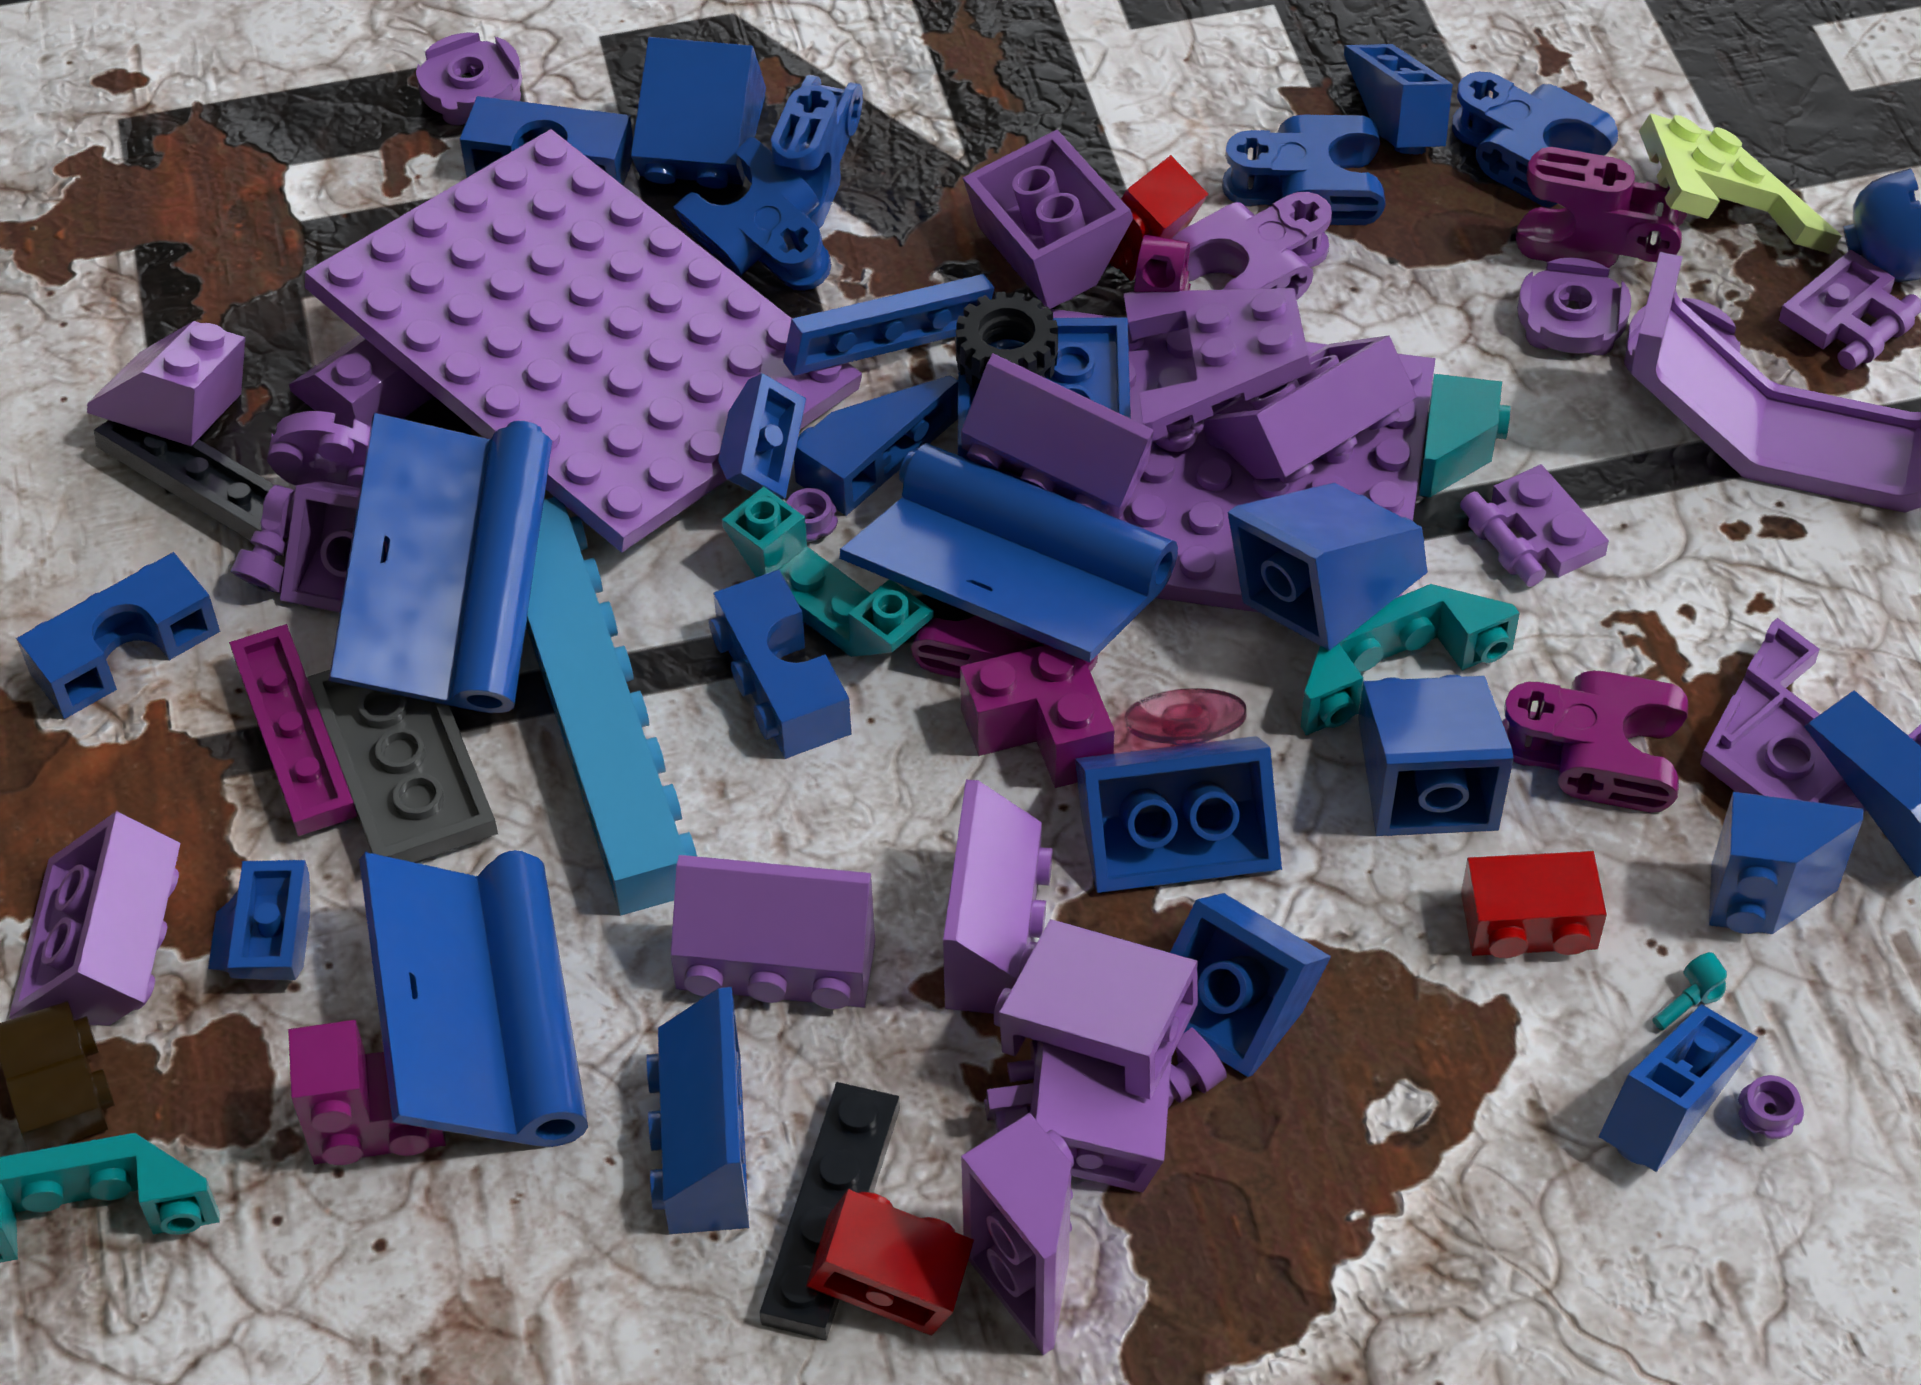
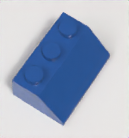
M1253 736L1075 758L1081 818L1097 893L1282 870L1271 749L1259 737Z
M732 987L717 988L658 1027V1053L647 1054L646 1057L649 1093H660V1110L648 1112L651 1151L662 1150V1169L650 1170L653 1210L665 1209L669 1235L749 1228L741 1054Z

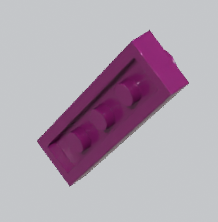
M287 624L229 642L298 837L357 817L354 802Z

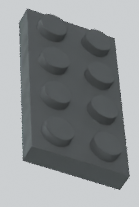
M330 670L307 677L371 853L409 862H417L498 834L495 818L449 705L328 681Z

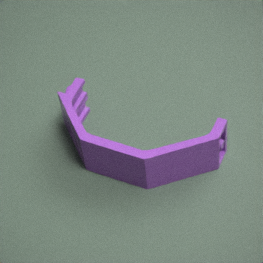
M1659 253L1631 369V374L1743 478L1904 513L1921 508V412H1909L1785 386L1769 380L1680 300L1676 292V284L1683 256Z

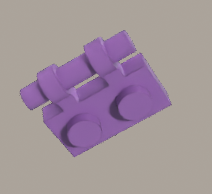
M1849 250L1782 306L1779 321L1821 349L1826 348L1836 338L1847 344L1838 353L1837 358L1841 366L1845 369L1853 370L1860 363H1869L1879 356L1884 350V343L1891 337H1900L1912 328L1915 323V317L1921 313V299L1914 294L1905 296L1901 301L1892 296L1890 293L1895 277L1868 262L1867 259L1856 252ZM1866 313L1877 319L1871 326L1859 320Z
M1542 464L1494 485L1491 500L1493 503H1487L1478 492L1466 495L1460 503V508L1470 518L1468 525L1481 540L1488 539L1500 553L1498 561L1509 574H1518L1528 587L1535 586L1545 577L1546 571L1540 565L1544 562L1559 578L1606 556L1609 540ZM1515 527L1523 538H1517L1510 529Z

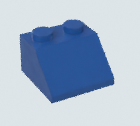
M1733 792L1711 864L1709 926L1730 928L1742 934L1756 932L1774 934L1838 891L1863 821V809Z
M1225 893L1197 899L1170 951L1172 954L1197 960L1198 1004L1184 1033L1193 1027L1212 1047L1221 1061L1247 1077L1252 1076L1303 1013L1331 956Z

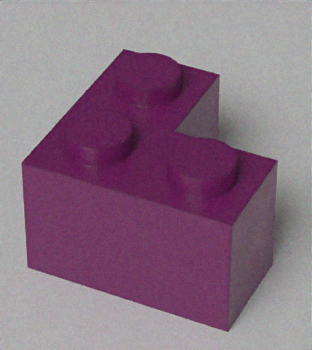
M1043 645L960 666L961 712L978 756L1037 742L1055 788L1078 783L1075 758L1114 754L1115 730L1085 660L1049 645Z
M356 1020L288 1029L291 1099L314 1165L323 1163L349 1165L364 1157L392 1153L401 1156L420 1154L427 1148L446 1146L445 1131L393 1122L384 1052L366 1054Z

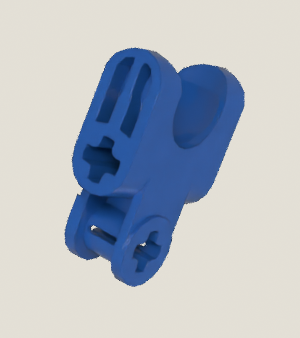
M1481 71L1466 75L1458 84L1457 99L1462 107L1456 110L1452 119V131L1455 137L1463 143L1477 148L1476 160L1486 175L1541 206L1552 207L1558 203L1540 200L1533 195L1528 185V162L1537 151L1542 148L1556 147L1605 156L1618 142V130L1615 120L1607 112L1555 85L1542 84L1529 94L1499 75ZM1490 91L1493 92L1492 98L1489 97ZM1470 120L1473 121L1472 127L1469 126Z
M808 75L804 79L802 86L795 90L788 98L771 137L773 163L790 167L816 194L819 205L807 216L820 228L825 222L840 186V161L850 137L854 135L859 124L863 103V90L861 84L853 82L848 83L845 89L821 85L819 76Z
M1296 115L1286 119L1280 125L1278 133H1272L1270 130L1241 131L1227 141L1225 157L1231 167L1228 168L1223 176L1222 189L1224 195L1234 203H1242L1245 206L1273 205L1278 200L1296 192H1310L1320 195L1330 204L1332 212L1330 225H1368L1374 223L1381 216L1386 206L1382 184L1376 176L1368 172H1351L1343 168H1361L1371 162L1380 146L1378 127L1371 118L1360 115ZM1249 148H1253L1252 160H1249L1247 156ZM1249 177H1253L1252 189H1248Z
M750 137L735 151L741 160L745 176L752 183L749 191L743 198L729 205H716L707 202L697 193L691 192L683 197L674 206V209L683 228L737 276H742L759 260L782 280L785 285L794 290L805 291L816 288L828 277L832 266L830 255L823 245L821 232L817 225L807 216L819 205V200L811 187L790 167L774 164L772 152L756 138Z

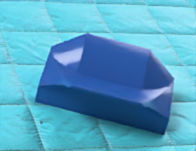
M763 373L748 379L728 412L718 462L727 480L753 493H756L764 486L780 499H786L806 403L805 397Z
M305 860L242 861L238 891L228 903L216 912L208 969L225 971L229 973L230 978L296 980L304 967L310 921V875Z

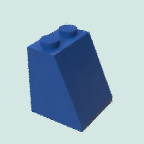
M648 37L631 157L639 176H644L645 179L658 184H672L676 179L693 180L704 187L713 189L726 188L728 184L743 185L745 174L741 160L735 151L748 138H755L766 92L764 79L752 45Z
M1336 483L1238 505L1227 512L1243 603L1329 651L1428 573L1421 526L1411 519L1401 517L1377 505L1369 498L1358 495Z
M1446 675L1440 678L1400 679L1390 677L1377 681H1363L1358 720L1376 836L1499 831L1514 757L1486 677Z

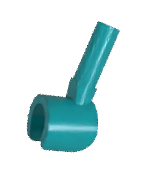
M1714 953L1702 954L1685 967L1683 973L1691 986L1652 1018L1653 1023L1661 1031L1665 1030L1700 1001L1708 1004L1716 1002L1723 997L1726 991L1725 980L1727 978V971Z

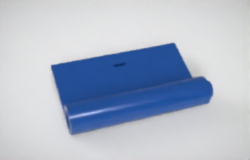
M374 413L328 681L480 712L502 713L514 708L552 448V440L542 432L540 426L527 421H513L507 427L498 429L491 439H486ZM384 541L387 542V546H388V547H387V553H386L385 562H384V558H385L386 547H385V545H384Z
M925 443L917 451H910L903 460L899 473V479L903 483L902 498L840 549L839 559L1090 662L1161 593L1174 570L1178 556V545L1176 541Z
M508 851L497 856L478 876L365 852L359 858L393 1122L541 1147L564 1145L584 1135L588 1129V1121L544 863L538 857L526 852Z

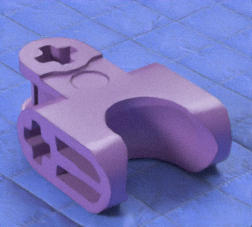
M1310 192L1290 194L1256 215L1242 203L1235 202L1179 231L1172 239L1190 243L1187 271H1189V281H1194L1209 273H1228L1236 278L1230 280L1223 290L1294 288L1296 299L1298 300L1312 283L1313 269L1311 267L1322 263L1328 255L1329 239L1324 231L1328 229L1331 223V206L1326 199Z

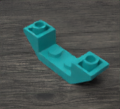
M764 486L722 519L724 530L754 575L759 577L779 569L802 610L803 621L850 657L892 653L933 618V610L894 581L887 580L871 594L807 547L805 516Z
M1434 584L1426 585L1395 598L1330 651L1322 646L1319 647L1304 690L1301 729L1307 736L1326 727L1336 728L1348 722L1353 716L1359 714L1364 678L1360 672L1367 671L1381 660L1405 650L1413 651L1420 649L1434 638L1439 639L1462 671L1482 662L1492 663L1499 660L1508 651L1513 650L1520 612L1514 604Z
M136 1133L0 1157V1263L18 1260L17 1212H48L66 1203L94 1198L114 1200L126 1196L129 1192L138 1191L139 1204L153 1235L160 1233L187 1234L197 1230L200 1226L220 1223V1213L205 1177Z

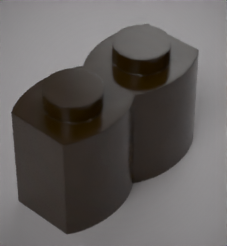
M68 1001L0 1023V1063L18 1126L29 1152L58 1147L108 1130L103 1110L115 1106L104 1069L91 1072L87 1057L99 1053L89 1019L85 1016L75 1020Z

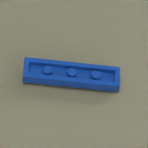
M984 274L793 318L790 323L783 362L792 375L795 376L956 337L957 320L959 316L964 315V308L968 304L977 307V298L984 295L992 300L995 287Z

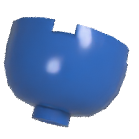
M1911 168L1888 174L1868 184L1859 192L1853 203V224L1843 226L1848 251L1856 252L1867 259L1868 262L1895 277L1894 282L1921 279V204L1915 198L1914 191L1919 190Z

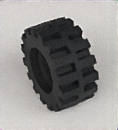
M995 292V299L990 300L984 295L977 298V307L968 304L964 308V315L958 317L956 324V361L960 375H965L966 383L974 387L980 383L986 365L992 353L1033 373L1051 379L1055 366H1057L1058 326L1057 321L1053 320V312L1049 307L1042 309L1041 301L1034 297L1029 302L1025 301V294L1018 292L1014 293L1013 298H1006L1005 292ZM1002 339H1011L1022 342L1025 345L1009 350L998 349L988 344Z

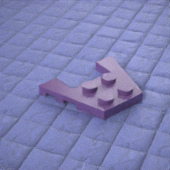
M1294 288L1124 293L1132 340L1189 328L1197 380L1138 393L1143 425L1154 430L1152 441L1167 436L1166 426L1190 416L1193 423H1197L1213 416V405L1241 394L1242 398L1248 401L1312 373Z
M1777 618L1767 630L1765 639L1758 653H1755L1741 685L1736 694L1732 696L1708 741L1700 764L1735 792L1862 808L1863 812L1867 811L1804 727V725L1820 715V713L1786 689L1816 663L1820 649ZM1921 724L1908 735L1920 746Z

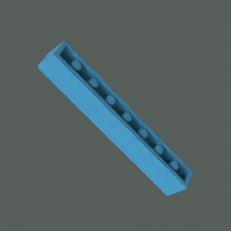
M553 497L545 499L543 504L526 629L621 916L674 901L678 856H697L690 832L680 835L678 833L675 821L682 820V813L673 784L666 786L661 784L658 774L666 772L658 739L657 737L645 738L642 727L649 726L650 724L641 691L629 692L626 682L634 680L631 663L625 646L614 648L611 637L618 635V630L610 602L599 603L596 593L603 592L596 561L594 558L583 559L581 551L588 549V544L581 518L578 516L569 518L565 505Z

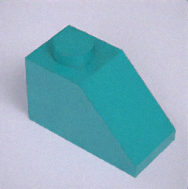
M1434 374L1419 496L1432 497L1492 462L1495 440L1507 439L1511 406L1500 405L1502 381Z

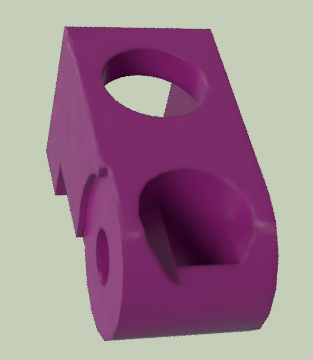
M1145 235L1137 262L1134 292H1179L1191 290L1189 271H1187L1190 243Z

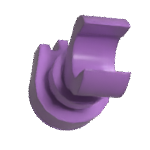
M274 485L267 493L263 503L262 530L255 531L250 541L255 545L253 551L240 549L230 572L249 584L281 594L284 568L274 562L276 555L283 556L287 547L283 539L287 538L290 532L295 490Z
M1193 1027L1183 1033L1176 1047L1178 1064L1176 1066L1171 1064L1168 1108L1174 1099L1181 1103L1191 1096V1087L1193 1085L1202 1093H1206L1227 1078L1226 1070L1220 1058Z

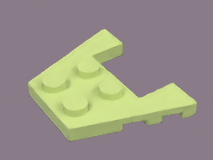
M1652 113L1649 114L1640 128L1639 133L1650 161L1658 164L1659 161L1662 168L1656 177L1660 186L1667 188L1669 185L1670 187L1669 192L1665 196V201L1671 209L1708 219L1720 202L1718 198L1768 212L1791 241L1797 245L1830 254L1842 237L1836 229L1741 147L1742 142L1729 131L1716 127L1711 132L1699 128L1691 120L1679 115H1675L1673 119H1668Z

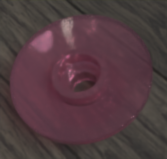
M1205 688L1170 690L1150 695L1131 705L1125 713V726L1131 734L1138 738L1167 744L1170 747L1205 743L1239 728L1247 717L1246 704L1238 696L1221 690Z

